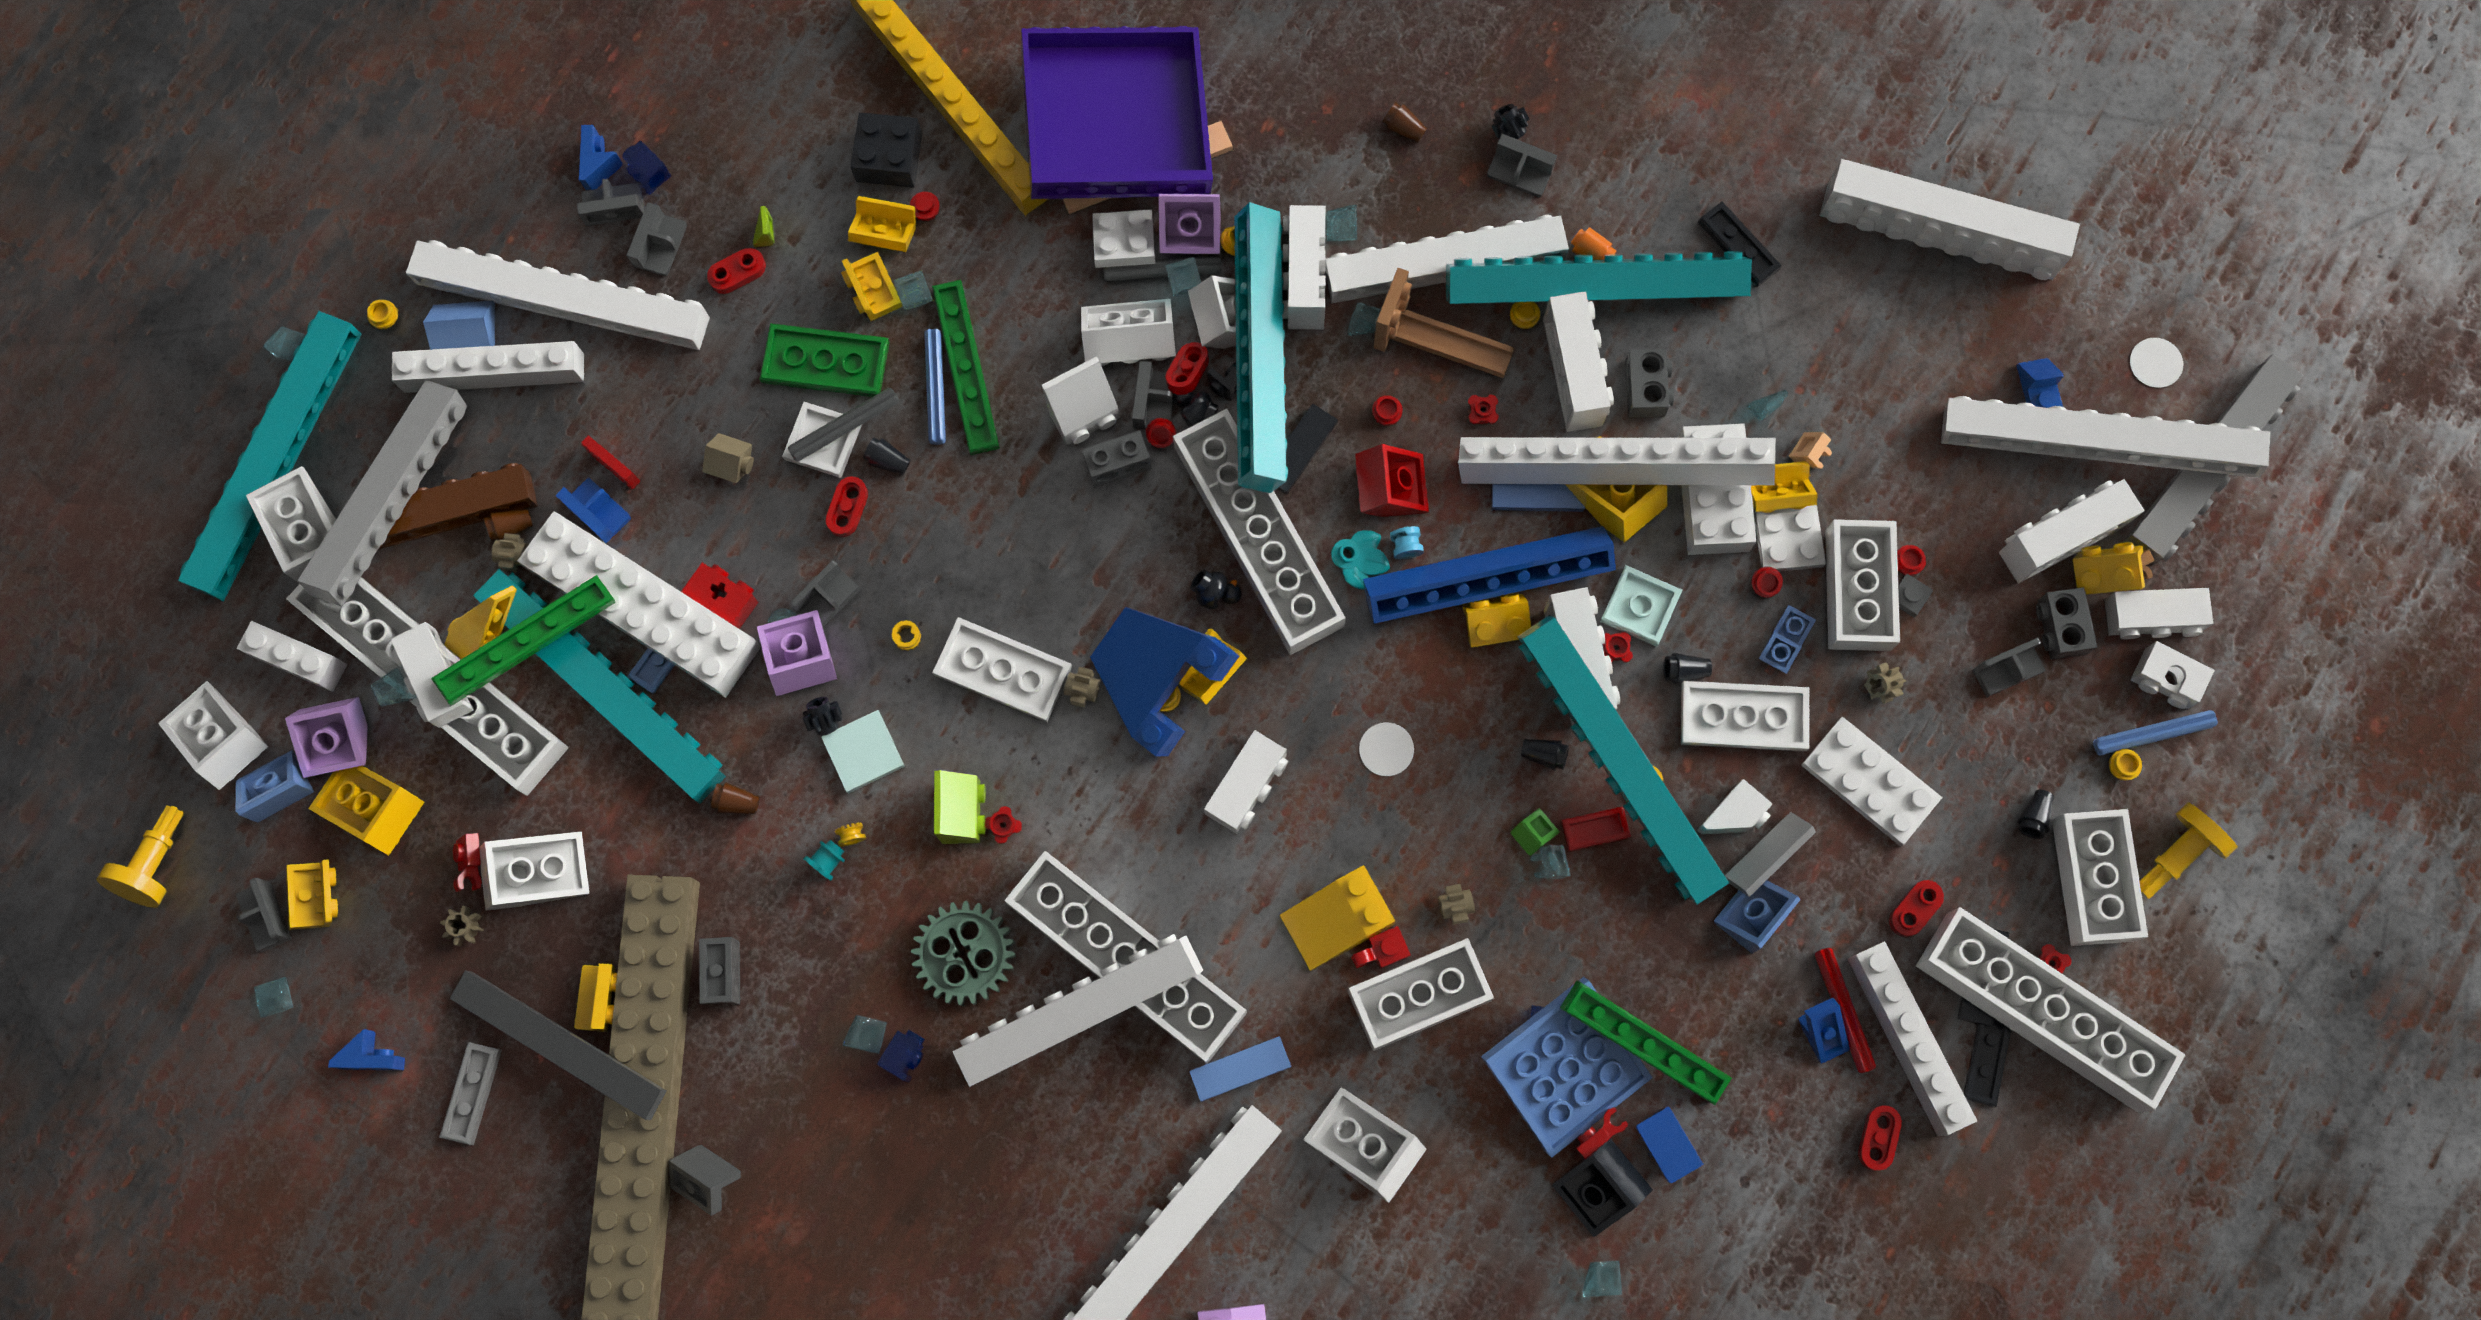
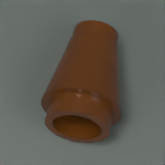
M1395 102L1382 121L1388 125L1387 129L1417 143L1428 129L1404 103L1401 106Z
M528 509L492 512L491 516L484 518L491 541L504 540V533L518 534L529 527H533Z
M727 782L724 785L717 783L712 797L711 808L718 809V813H750L756 815L760 796H756Z

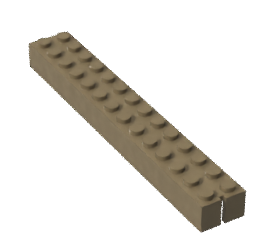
M650 875L627 876L609 1056L667 1091L651 1120L643 1119L605 1095L582 1320H658L671 1189L669 1160L674 1158L700 882L692 877L663 876L661 879L658 876Z

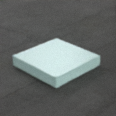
M1625 565L1600 622L1657 647L1682 593V589Z
M879 710L842 726L828 735L821 736L848 794L905 767Z

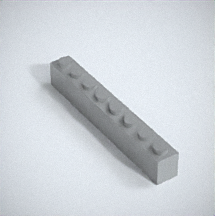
M2273 353L2260 364L2215 423H2222L2227 425V427L2233 428L2252 426L2263 431L2262 429L2267 423L2272 425L2281 415L2283 410L2279 407L2284 400L2289 402L2298 393L2300 387L2297 384L2304 375ZM2179 469L2123 543L2132 542L2133 546L2142 545L2143 550H2150L2155 560L2150 563L2152 566L2161 559L2167 561L2178 549V546L2175 545L2180 536L2185 538L2195 527L2196 523L2192 521L2197 514L2203 515L2214 501L2210 499L2211 495L2215 491L2218 493L2222 491L2231 478L2227 474Z
M428 380L424 381L297 580L310 596L342 607L347 598L352 595L355 585L364 571L369 568L372 558L380 545L385 542L387 534L395 521L401 517L404 507L411 496L417 491L419 483L427 470L432 467L434 459L442 446L447 443L454 427L463 418L468 406L456 389Z

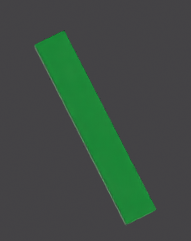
M957 280L932 286L970 455L1000 449L962 281Z
M596 575L431 679L451 707L616 602Z
M1578 980L1560 1006V1009L1713 1105H1716L1732 1079L1724 1072Z

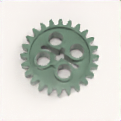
M964 901L962 910H958L956 904L952 902L950 912L948 913L942 907H939L940 917L936 919L929 914L928 919L931 925L929 927L919 925V928L925 933L924 936L913 938L917 943L921 944L920 948L911 950L912 954L920 956L919 960L912 963L914 968H922V971L917 974L916 978L918 980L928 979L923 987L926 991L936 987L933 995L936 999L945 993V1002L947 1004H951L954 997H957L958 1004L963 1006L966 997H969L971 1003L977 1005V995L980 994L984 999L989 1000L987 990L991 988L999 993L1000 989L996 984L997 981H1009L1003 975L1004 970H1014V967L1007 963V959L1016 957L1014 952L1007 950L1008 947L1015 944L1013 939H1005V936L1011 932L1010 928L1004 927L1000 929L1003 918L999 916L991 920L994 911L989 908L982 914V905L980 903H977L974 909L970 910L969 903ZM969 924L978 925V935L971 940L964 939V928ZM951 928L955 929L961 944L967 950L971 949L967 956L978 974L977 979H973L966 962L960 957H956L960 954V950L949 932ZM941 939L949 940V951L944 955H937L934 950L936 943ZM983 952H990L993 955V962L987 968H980L977 964V959ZM962 967L965 972L963 980L956 984L951 983L949 980L950 971L953 968Z

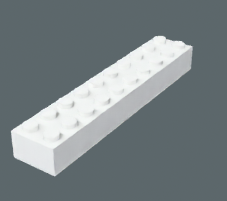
M360 577L352 595L347 598L342 607L310 596L300 584L286 598V600L413 705L417 706L420 704L416 694L412 695L404 682L407 674L403 667L400 668L397 665L391 652L395 649L391 639L419 624L362 577ZM444 646L452 665L461 660ZM489 682L467 696L474 711L441 728L516 790L528 796L569 747Z

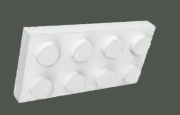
M958 617L932 673L936 677L1048 722L1067 680V676L1071 671L1072 664Z
M1683 681L1681 690V745L1807 751L1809 750V687Z
M1843 716L1801 764L1802 767L1900 847L1907 842L1943 798Z

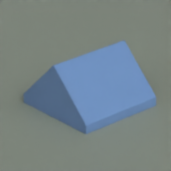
M494 301L433 305L423 321L430 350L495 346Z
M293 750L236 780L235 811L239 816L258 823L314 792L308 778H303L297 756Z
M1766 880L1750 897L1738 890L1714 922L1752 954L1764 946L1797 905L1800 898Z

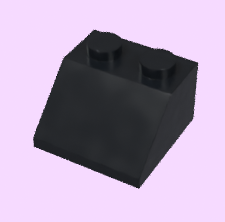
M1611 1138L1586 1159L1583 1158L1552 1184L1593 1237L1635 1209L1653 1191Z

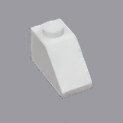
M1742 779L1697 831L1701 834L1747 832L1753 826L1759 829L1771 816L1766 811L1771 807L1772 803L1747 781Z

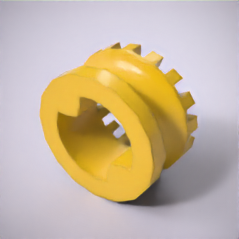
M900 621L894 626L892 639L898 648L907 651L913 650L921 642L920 630L912 621ZM904 628H910L914 636L907 643L902 642V638L899 635V632L902 629L904 630Z
M859 822L852 823L851 827L847 824V828L841 826L835 830V834L840 836L838 841L840 847L854 845L866 840V835L861 833L863 824Z

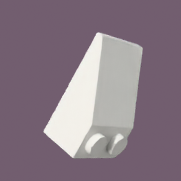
M1097 356L1042 384L1050 417L1066 445L1071 443L1079 444L1089 438L1090 433L1098 429H1108L1120 418L1118 406Z
M302 466L246 495L283 572L295 581L299 579L336 521L328 505Z
M208 681L158 723L192 768L218 790L233 780L241 770L268 747L258 733Z
M582 832L488 841L479 847L486 911L520 907L589 894Z
M1342 1087L1303 1139L1307 1144L1388 1203L1427 1150L1415 1135Z

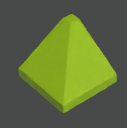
M765 206L760 207L753 239L754 248L772 246L775 243L773 219Z

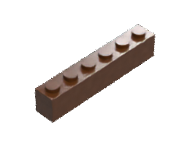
M510 463L503 465L497 471H480L472 474L471 478L446 480L441 483V486L430 489L427 487L418 488L407 502L401 517L395 521L387 534L385 542L380 545L379 549L483 522L484 518L491 516L492 512L525 510L538 507L531 473L522 464Z

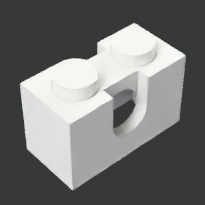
M2156 641L2145 648L2131 681L2139 684L2138 687L2147 693L2157 694V692L2168 696V703L2174 707L2189 709L2200 703L2215 670ZM2166 673H2169L2174 677V685L2170 684L2166 680Z

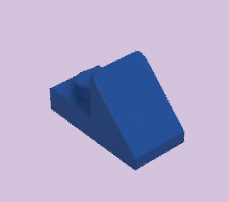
M581 125L579 181L585 190H593L602 185V179H608L623 163L616 152H605L604 138L599 135L594 125Z
M2048 358L2022 362L2016 365L2026 403L2043 408L2052 406L2063 407L2057 384L2064 375Z
M1834 998L1805 1010V1015L1798 1018L1821 1064L1850 1051L1840 1005Z
M364 1029L329 1060L328 1068L339 1070L404 1071L405 1058L394 1056V1050L374 1049L376 1033L375 1031Z

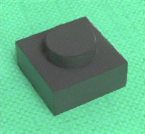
M1906 574L1898 585L1899 608L1915 618L1933 590L1911 575Z

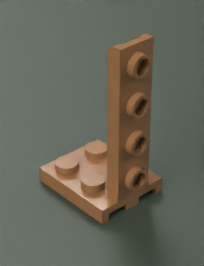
M1397 268L1376 322L1374 348L1385 352L1389 340L1392 339L1504 378L1514 348L1406 310L1410 300L1409 293L1412 284L1408 283L1409 271Z

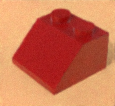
M1380 444L1355 454L1361 513L1388 517L1425 514L1429 512L1423 454L1385 444Z

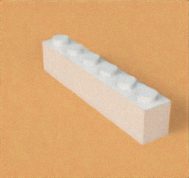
M574 341L392 352V381L404 393L418 392L425 380L456 390L584 382V353Z
M1885 941L1848 958L1847 960L1937 1136L1950 1135L1977 1122Z

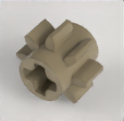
M504 533V540H495L492 547V560L494 563H498V568H502V571L517 573L518 566H522L517 560L529 544L523 543L524 539L520 538V535Z
M1887 663L1877 665V668L1866 672L1869 678L1864 687H1867L1868 692L1871 694V699L1881 697V701L1884 704L1904 694L1901 688L1906 679H1903L1902 674L1899 672V667L1889 669Z
M1079 667L1077 674L1069 672L1065 683L1064 695L1071 696L1070 702L1072 705L1085 708L1087 701H1096L1100 679L1094 678V670Z
M1461 884L1446 886L1444 888L1445 895L1438 896L1442 918H1451L1453 925L1468 922V914L1475 913L1470 889L1462 891Z
M462 906L460 913L449 909L450 915L446 921H440V924L444 925L447 931L442 937L448 940L454 937L453 943L459 947L462 946L464 940L473 944L476 943L474 937L478 932L484 931L477 922L482 916L477 913L470 915V908ZM466 923L465 929L458 930L459 924Z

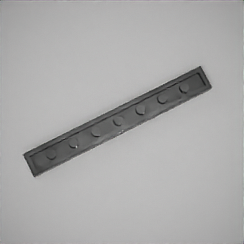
M465 970L450 997L452 1001L645 1120L652 1119L667 1091L472 971Z

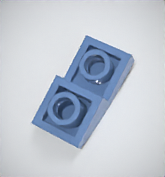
M1787 605L1759 659L1787 674L1816 619Z

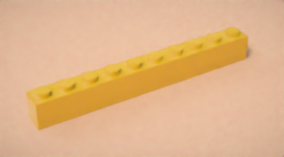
M850 0L853 8L1020 211L1026 216L1048 200L1031 199L1028 162L893 0Z

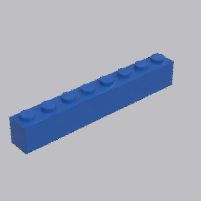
M1601 526L1365 578L1363 583L1366 602L1375 624L1616 570L1614 543L1605 528Z

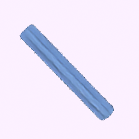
M928 329L924 333L928 439L932 445H942L946 442L942 334L939 329Z
M2208 710L2099 737L2093 741V746L2097 755H2104L2121 749H2129L2213 728L2217 725L2218 721L2214 711Z

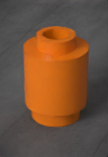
M1590 227L1586 231L1580 229L1571 241V244L1574 245L1572 252L1575 255H1592L1593 260H1604V255L1617 253V250L1612 248L1613 244Z

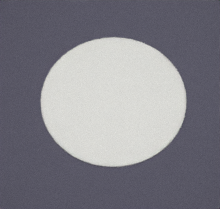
M2148 338L2139 342L2134 347L2130 356V365L2139 381L2150 387L2162 388L2172 385L2179 379L2183 371V358L2179 350L2171 342L2161 338Z
M1384 722L1370 727L1364 733L1360 741L1359 752L1362 762L1370 771L1381 776H1393L1401 773L1409 766L1414 754V745L1411 736L1404 728L1394 723Z

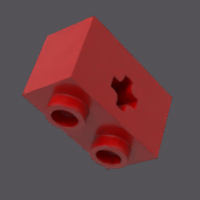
M702 562L681 592L740 629L759 603L752 594L754 589L741 580L735 584L727 578L729 573L718 565L714 564L712 567H709ZM719 591L721 593H727V595L724 598L721 596H716L719 593Z

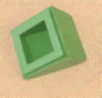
M1538 808L1521 821L1511 831V835L1526 853L1531 856L1560 831L1543 811Z

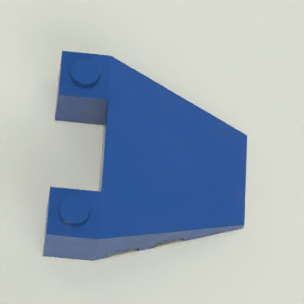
M1125 607L1090 658L1131 737L1154 756H1168L1186 731L1159 710L1191 666L1209 680L1222 681L1239 658V655L1216 637Z

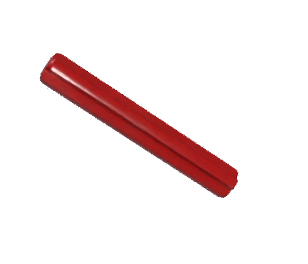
M1831 948L1819 950L1815 953V958L1830 998H1834L1840 1005L1850 1052L1859 1073L1874 1070L1876 1068L1874 1058L1834 952Z

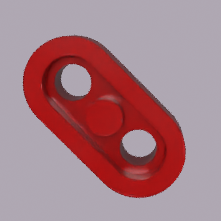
M745 248L713 264L708 270L707 280L714 291L720 294H728L761 277L765 272L766 263L758 250ZM747 259H753L750 265L744 264ZM722 272H726V273H727L724 278H722V279H718V278H717L720 273H722Z
M1191 342L1182 346L1166 372L1167 387L1173 394L1184 395L1192 392L1209 364V355L1207 348L1202 346L1201 343Z
M853 476L846 477L836 487L826 515V525L835 536L847 537L857 529L868 499V489L861 479ZM851 491H858L857 497L853 499L848 498ZM841 519H848L847 525L843 527L838 526V522Z
M1923 880L1913 885L1890 914L1889 924L1893 932L1901 937H1911L1919 933L1941 907L1944 901L1942 888L1931 880ZM1925 890L1932 893V901L1925 900L1923 896ZM1905 914L1913 918L1912 925H1907L1904 922Z
M1887 1105L1877 1106L1867 1114L1858 1156L1862 1165L1869 1170H1885L1894 1160L1902 1120L1900 1114L1893 1107ZM1880 1116L1887 1120V1126L1884 1129L1880 1128L1877 1124ZM1872 1148H1876L1880 1154L1876 1161L1870 1157V1150Z

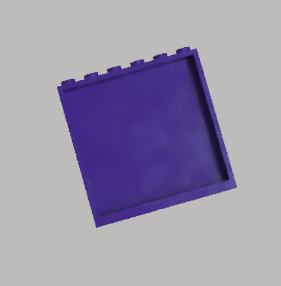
M1032 27L1021 29V58L1031 199L1159 197V194H1211L1213 174L1198 27Z

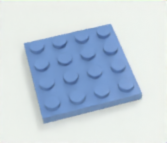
M1582 977L1579 980L1596 992L1588 979ZM1573 985L1481 1056L1536 1139L1551 1158L1603 1118L1604 1113L1609 1108L1617 1107L1652 1079L1651 1074L1640 1058L1560 1009Z

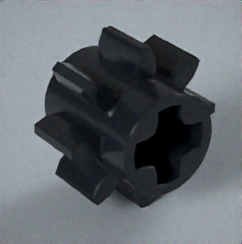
M1507 104L1494 113V124L1491 127L1497 138L1504 134L1519 139L1527 132V121L1530 119L1524 107L1518 109L1514 104Z
M818 697L807 703V711L803 712L804 717L802 718L807 731L815 729L817 735L823 736L838 729V722L842 721V712L837 701L830 703L827 697Z

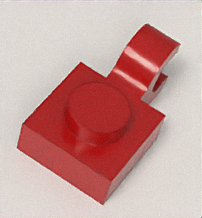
M478 833L465 834L456 840L453 846V859L455 862H458V871H461L454 879V889L456 892L464 889V879L471 881L472 891L480 889L482 884L478 873V866L481 865Z
M1396 926L1370 937L1368 941L1371 948L1355 953L1351 958L1356 969L1376 960L1380 969L1410 957L1411 954L1399 927Z
M1615 1107L1609 1108L1604 1113L1602 1127L1595 1130L1591 1126L1577 1138L1580 1144L1576 1148L1585 1159L1606 1143L1614 1134L1622 1132L1628 1126L1626 1120L1618 1126L1611 1124L1610 1117L1617 1111Z

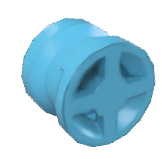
M1403 527L1390 533L1391 541L1395 543V549L1393 550L1395 559L1414 558L1424 553L1423 545L1419 543L1418 539L1421 535L1419 527Z

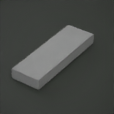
M1790 812L1725 875L1726 879L1732 886L1750 897L1816 833L1814 827Z
M471 1042L467 1043L439 1138L474 1145L502 1050Z

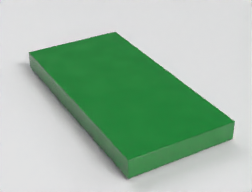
M770 323L759 380L764 384L874 397L881 392L890 341L886 337Z

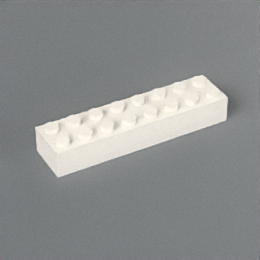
M1841 159L1828 183L1819 215L1826 217L1833 223H1848L1855 225L1862 231H1877L1884 233L1891 239H1906L1915 242L1920 247H1935L1944 250L1949 255H1964L1973 258L1978 263H1993L2002 266L2008 271H2022L2032 274L2033 277L2040 280H2053L2070 260L2080 226L2079 223L1845 159Z
M1228 409L1174 435V448L1288 653L1292 655L1345 627L1346 618L1275 492L1266 493L1238 486L1237 425Z
M553 511L517 560L529 572L563 594H567L597 575L616 602L598 613L599 617L725 698L761 648L750 635L555 511Z
M1046 851L1043 852L1004 900L1009 907L1098 978L1102 977L1101 970L1117 962L1121 968L1131 963L1128 958L1129 956L1145 948L1148 954L1160 949L1157 944L1159 940ZM1200 973L1135 1005L1138 1010L1206 1064H1208L1247 1014L1246 1009Z
M1961 907L1945 915L1916 964V967L2138 1113L2156 1110L2185 1057L2184 1053Z

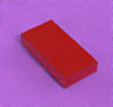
M589 435L581 442L582 447L630 489H634L640 483V480L630 469Z
M1623 806L1561 820L1568 852L1625 840L1631 837Z

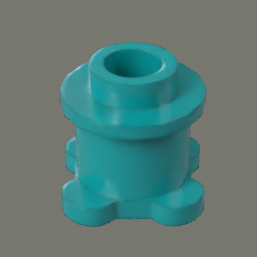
M829 840L827 844L820 841L821 846L812 857L805 856L803 860L831 881L833 876L830 873L840 861L844 863L845 859L841 855L845 851L832 840Z

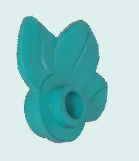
M1358 531L1351 539L1339 540L1331 550L1333 563L1342 569L1345 581L1357 589L1364 590L1363 579L1368 578V576L1381 575L1390 569L1387 557L1381 550L1377 549L1381 541V535L1374 531ZM1344 549H1348L1351 552V558L1344 556Z

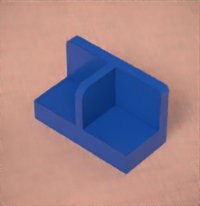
M587 478L572 494L563 487L555 495L605 543L631 520V516L590 478Z
M1669 1106L1659 1110L1653 1116L1636 1125L1639 1135L1649 1150L1648 1156L1654 1158L1668 1183H1673L1704 1165Z

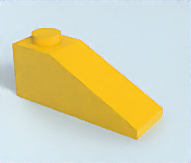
M510 586L490 596L463 616L453 620L447 629L448 635L444 646L460 659H463L500 636L517 589L514 586Z

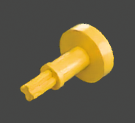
M2189 802L2176 813L2177 818L2188 830L2161 856L2159 855L2154 860L2157 865L2139 881L2141 893L2148 899L2171 878L2177 880L2181 877V873L2207 848L2224 859L2238 848L2232 838L2219 825Z
M166 805L153 830L145 831L143 840L128 866L106 863L96 879L97 882L105 889L128 901L146 907H158L167 891L160 883L152 879V876L167 850L173 845V841L170 838L182 819L184 812L178 810L177 807Z

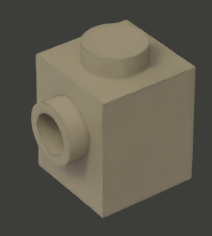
M718 433L705 446L702 472L737 483L745 474H749L753 467L754 458L751 457L752 444Z

